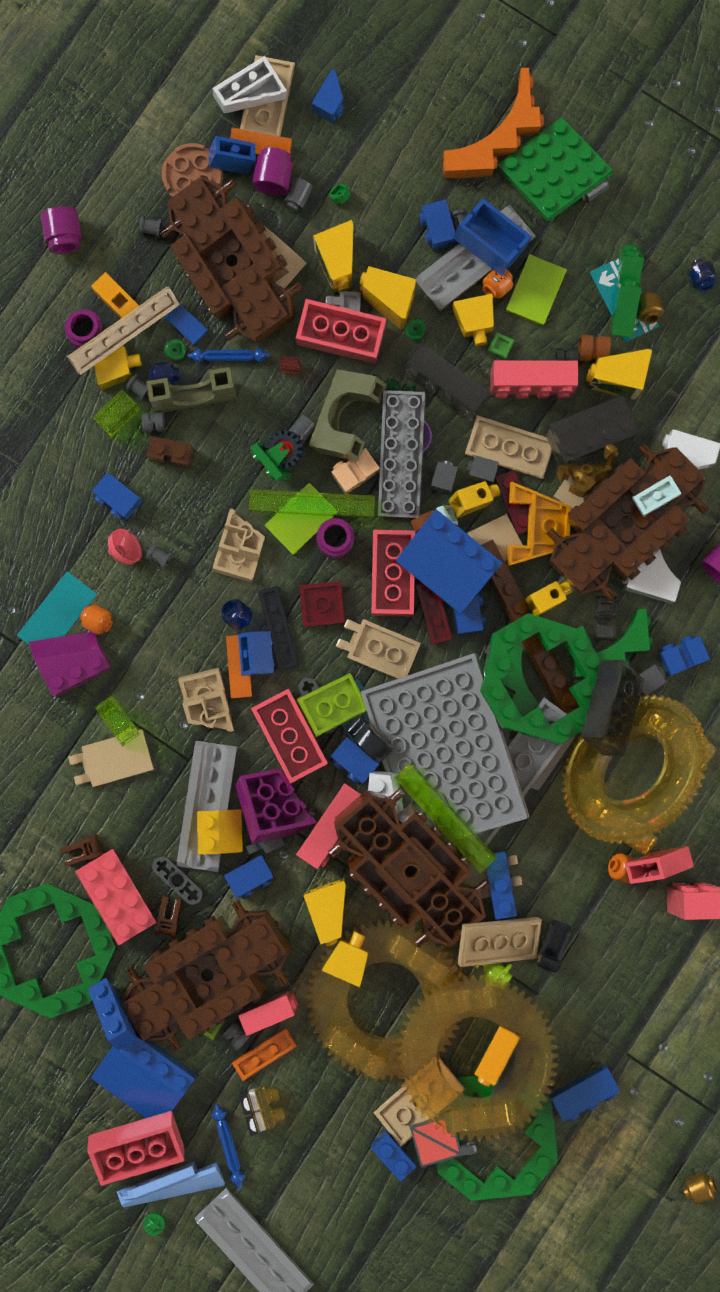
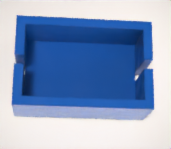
M483 198L458 225L453 238L502 276L526 249L532 236Z

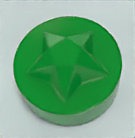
M346 184L334 186L329 193L334 204L346 202L351 195Z
M414 317L407 321L405 333L409 338L416 340L425 334L426 326L422 319Z
M170 340L164 346L165 356L170 360H180L185 355L186 348L180 340Z
M159 1212L149 1213L143 1222L145 1232L151 1236L159 1235L165 1227L164 1216Z

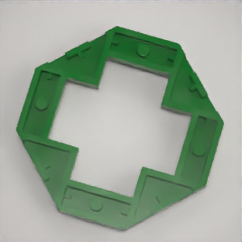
M528 613L492 634L490 652L487 655L484 670L485 676L480 692L502 729L513 730L528 737L560 745L594 724L604 665L583 630ZM534 634H537L546 651L564 643L585 678L569 688L580 707L552 724L548 723L540 707L521 716L500 680L517 670L506 651Z
M51 883L40 885L7 898L0 912V996L47 1018H53L90 1004L92 998L88 988L102 980L117 948L114 938L94 904ZM54 903L61 923L82 916L95 956L76 963L83 983L44 997L38 978L17 985L4 945L23 938L16 917Z
M517 1070L503 1072L497 1084H490L489 1087L479 1082L477 1075L457 1077L466 1090L435 1118L462 1108L474 1092L492 1105L501 1092L506 1089L536 1114L535 1118L524 1130V1133L540 1146L515 1178H512L497 1165L483 1182L456 1158L438 1162V1174L471 1201L531 1195L558 1161L551 1098ZM456 1131L460 1145L464 1141V1137Z

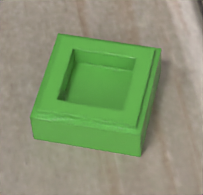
M496 332L487 352L506 360L515 340Z

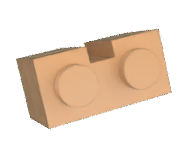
M365 448L362 450L358 462L349 460L346 463L343 461L337 463L333 467L332 477L345 495H347L378 474L380 468Z

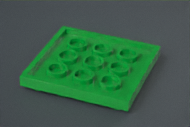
M562 117L497 164L498 170L547 222L613 175V169Z

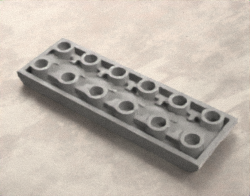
M511 205L500 211L532 236L530 241L536 237ZM459 243L418 275L416 283L441 312L487 276L493 269Z
M383 390L378 516L409 518L420 516L425 392Z
M202 741L195 742L177 857V866L219 872L221 854L198 855L197 811L228 810L237 754L236 746Z
M227 1187L195 1217L199 1226L259 1292H307L314 1285Z

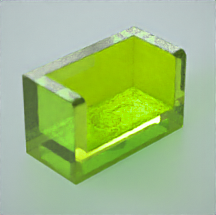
M121 389L92 418L111 438L140 408Z
M113 695L95 707L99 716L122 747L140 735Z

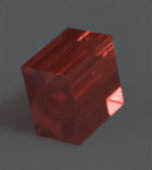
M280 357V373L299 374V357Z

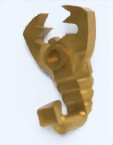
M612 443L606 445L604 457L608 458V460L601 464L571 463L559 465L557 471L559 481L561 482L562 478L568 481L571 475L574 485H570L569 491L578 497L584 498L594 489L595 484L600 483V481L602 482L610 474L619 454L618 449Z

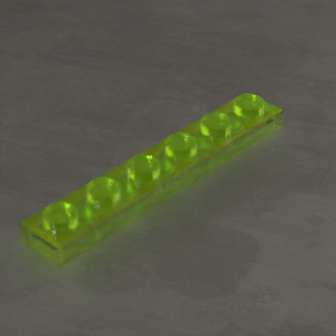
M250 489L249 511L374 518L375 496Z
M409 763L395 777L400 785L480 874L497 859L412 763Z

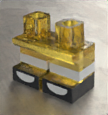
M265 1086L240 1092L239 1099L244 1115H246L245 1119L250 1136L259 1134V1132L266 1129H273L277 1123L286 1119L283 1107L272 1110L270 1104L280 1100L277 1087L266 1089Z

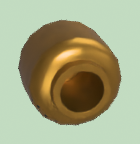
M644 292L640 295L637 318L646 324H653L659 321L663 315L662 301L658 294Z
M704 1172L688 1177L686 1186L683 1187L686 1198L688 1200L691 1199L696 1205L713 1201L715 1194L718 1193L713 1177L708 1176Z

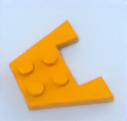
M510 482L509 503L529 504L527 546L507 545V566L553 553L555 542L546 533L553 528L560 536H569L570 524L567 520L568 513L571 511V506L517 483Z

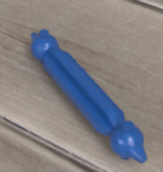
M261 348L255 352L251 350H207L203 352L197 349L193 353L188 354V358L193 359L196 363H200L203 359L206 361H251L255 359L260 363L265 358L270 357V354Z
M215 1104L212 1118L217 1121V1130L227 1165L232 1172L229 1179L240 1189L242 1188L245 1174L239 1171V1159L229 1124L225 1120L227 1112L219 1104Z

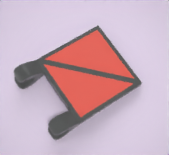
M464 1108L409 1126L421 1168L458 1156L472 1155L477 1152L472 1140L461 1145L458 1142L453 1123L467 1121L468 1117Z

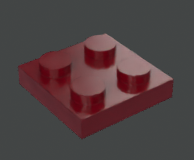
M341 581L299 585L303 627L345 623Z

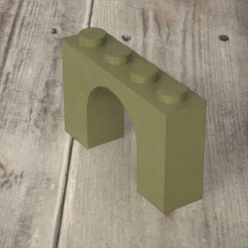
M230 367L209 370L210 379L193 385H172L169 383L168 378L146 381L149 400L154 411L167 412L237 400Z
M337 369L321 414L318 417L315 430L311 436L309 446L321 454L358 462L365 442L354 434L340 432V416L343 410L355 401L362 400L380 404L383 390H385L387 384L377 376Z

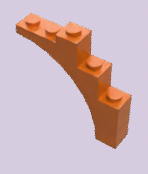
M529 68L520 69L517 98L510 113L499 127L475 144L460 149L444 151V179L492 176L494 169H497V156H509L516 152L517 148H520V136L539 134L540 127L544 126V116L540 114V107H534V95L530 93V88H533V75L529 76Z

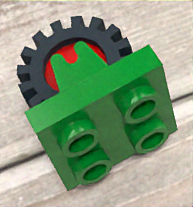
M281 430L278 433H273L272 437L268 438V444L255 443L250 449L253 451V458L267 468L265 472L272 480L287 481L293 476L287 468L296 467V464L302 462L301 458L305 456L303 451H306V447H303L304 441L295 432Z

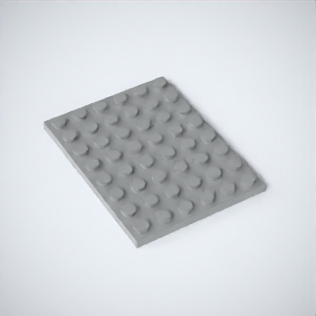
M477 653L361 691L372 727L382 739L392 746L393 751L383 760L386 772L397 773L400 789L405 793L402 797L403 808L405 809L412 803L417 810H421L427 816L432 826L435 825L442 832V836L446 841H452L530 817L501 726L480 692L481 684L484 681V673Z

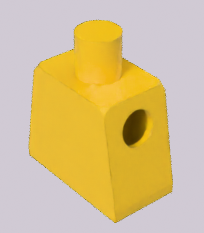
M492 294L454 301L453 312L463 336H473L475 346L487 344L486 333L492 332L494 327Z
M121 346L94 365L100 389H107L132 378L131 368L142 366L140 354L128 356L125 346Z
M486 481L456 491L448 501L454 510L456 519L487 507L493 501V498L500 496V489L497 484L488 487Z
M556 581L525 598V601L532 614L539 616L567 600L566 595L572 593V588L568 582L559 585Z
M354 931L350 942L341 939L322 971L360 987L369 952L361 948L366 936Z

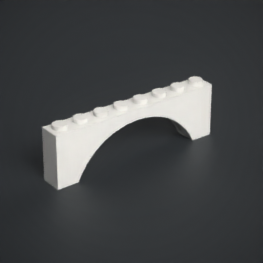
M674 429L669 435H665L662 443L665 449L677 447L699 470L712 467L716 463L720 449V443ZM659 550L654 555L656 559L650 565L646 566L644 564L639 568L641 573L633 580L629 578L625 582L622 580V583L625 584L623 590L672 604L676 601L681 581L670 571Z

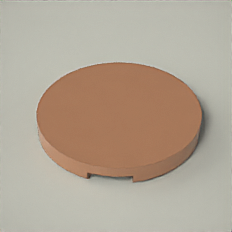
M188 143L178 146L163 163L162 180L171 197L175 196L199 177L202 179L206 178L219 186L222 185L223 170L209 168V149L204 145Z

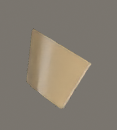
M265 227L266 231H264V234L267 238L271 237L276 244V253L278 256L281 254L288 263L285 267L289 273L275 282L279 286L286 288L305 266L306 262Z
M233 509L229 511L212 572L252 583L265 536L258 530L253 529L250 523L241 519Z
M219 667L179 677L178 681L184 698L182 704L189 724L205 725L209 728L216 727L226 729L229 732L234 731L230 707Z

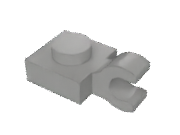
M340 291V297L326 296L325 304L360 312L361 292Z

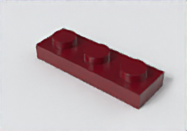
M515 470L495 477L517 535L528 532V504L509 503L510 482L520 485Z
M423 583L416 584L431 644L435 645L452 640L442 599Z

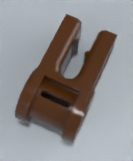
M98 834L60 848L62 854L72 853V851L77 849L83 850L81 855H74L72 858L65 860V866L102 856L104 851L100 849L97 840L99 839Z
M163 895L154 935L165 934L171 935V938H176L182 898L177 897L175 899L174 906L172 907V916L168 919L167 910L168 905H170V898L167 895Z

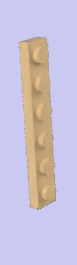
M165 287L68 355L67 358L77 373L81 375L180 304L170 287Z

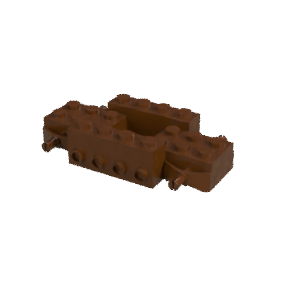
M199 177L167 201L170 224L160 231V234H162L164 239L174 232L184 235L171 244L170 248L174 252L177 261L186 271L187 277L196 287L199 296L205 301L213 317L223 320L231 313L234 314L235 326L224 334L228 341L238 334H243L260 343L296 317L293 295L303 289L298 281L286 289L275 283L289 273L285 267L288 263L281 254L278 256L276 253V244L271 237L267 238L264 234L266 229L261 221L255 220L253 216L255 211L249 203L245 204L237 197L230 202L228 201V192L237 186L234 179L232 178L226 184L219 186L206 178L202 179ZM236 256L238 259L237 264L230 267L228 264L230 257Z
M644 443L639 448L647 457L644 471L632 459H629L625 464L622 463L618 466L610 478L604 479L595 492H590L583 499V503L575 506L568 513L567 522L575 529L576 534L562 537L553 528L546 533L555 542L550 565L580 596L602 591L611 600L616 595L607 584L612 569L624 582L629 578L633 580L641 573L639 568L644 564L646 566L650 565L656 559L654 555L659 550L664 552L672 544L670 540L675 535L679 538L687 530L685 526L690 518L681 509L695 506L702 515L709 510L700 499L706 482L705 476L677 447L653 452ZM671 476L681 495L643 517L633 497ZM623 518H630L633 521L632 527L624 528L621 525Z
M400 788L388 797L371 790L364 791L335 817L334 825L338 841L336 845L328 850L329 854L335 858L342 850L354 853L347 859L350 870L349 875L354 881H360L364 885L363 889L370 897L375 896L378 899L377 903L384 912L389 911L393 915V921L399 927L403 925L408 931L422 918L425 929L424 933L414 940L419 947L428 940H434L451 948L461 939L462 924L479 923L486 917L481 893L491 886L486 879L476 887L462 883L472 874L469 868L470 862L465 856H461L456 851V847L449 840L446 841L442 836V832L435 825L432 826L427 816L421 810H417L412 803L397 815L395 809L396 802L405 795ZM408 866H414L417 870L415 874L407 875L405 874V869Z
M238 900L232 904L238 914V919L232 930L223 916L217 919L215 916H212L203 922L205 926L198 930L196 926L186 933L187 937L183 940H180L178 937L168 944L170 948L164 952L162 949H159L151 954L152 959L143 965L149 975L148 977H139L133 966L125 970L132 981V985L124 996L121 1005L143 1041L166 1040L175 1052L182 1047L175 1037L179 1026L189 1040L197 1034L199 1036L203 1035L215 1023L216 1025L221 1024L233 1012L234 1014L239 1013L246 1008V1004L250 1002L255 1003L263 998L262 993L267 988L259 975H275L280 986L289 982L282 970L292 949L268 910L245 911ZM205 969L211 970L213 972V979H205L203 971Z

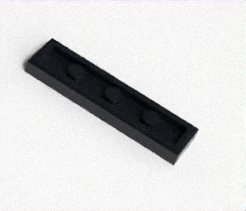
M278 586L259 590L258 594L267 628L271 634L278 670L283 671L298 667L299 663Z

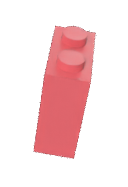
M689 846L653 852L626 862L625 866L630 884L665 879L694 867Z
M286 990L246 1007L238 1015L246 1036L295 1016L298 1002L294 993L290 994L289 990Z

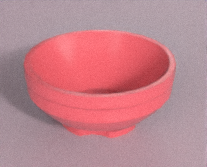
M120 528L110 534L108 538V551L115 561L131 565L140 560L142 548L137 538L131 532Z

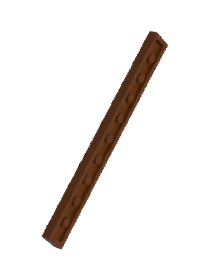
M492 539L482 544L481 546L502 562L489 581L511 622L528 613L532 614L494 540ZM537 634L522 641L555 705L567 714L580 707L569 690L571 685L552 649L546 651Z

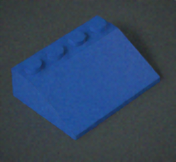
M437 509L396 559L398 564L460 614L502 564L499 559Z
M133 1028L137 1040L119 1051L112 1046L91 1078L145 1118L172 1111L195 1080L197 1074L153 1041H143L137 1030Z

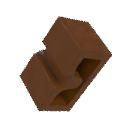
M151 436L147 458L151 462L166 464L167 460H171L173 466L190 470L194 448L191 444Z

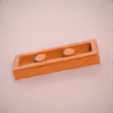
M233 127L231 128L230 139L255 143V154L258 155L266 147L279 148L291 153L293 138Z
M238 635L226 636L231 699L252 697L251 676H241Z
M285 1027L232 1061V1064L242 1081L296 1048L297 1044Z

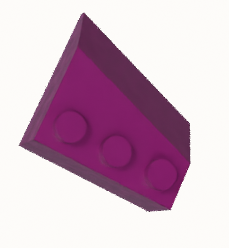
M92 632L29 641L33 658L54 697H59L113 669L96 634Z
M280 768L240 776L235 784L252 844L292 836L317 824L314 817H311L306 810L303 801H300L295 794L293 786Z

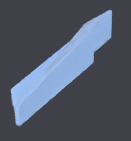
M193 1161L117 1191L122 1207H129L225 1185V1181L218 1162L197 1169Z

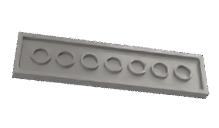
M545 697L537 706L540 707L549 724L567 715V713ZM518 732L507 746L523 797L564 742L560 745L549 743V741L528 737ZM502 826L455 839L454 841L478 858Z

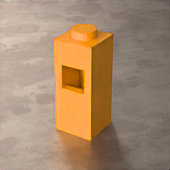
M106 272L91 285L94 293L120 319L139 306Z
M503 1026L498 1028L475 1072V1075L479 1077V1082L488 1087L490 1084H497L521 1036Z

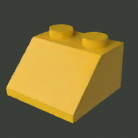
M242 809L197 811L198 855L243 852Z

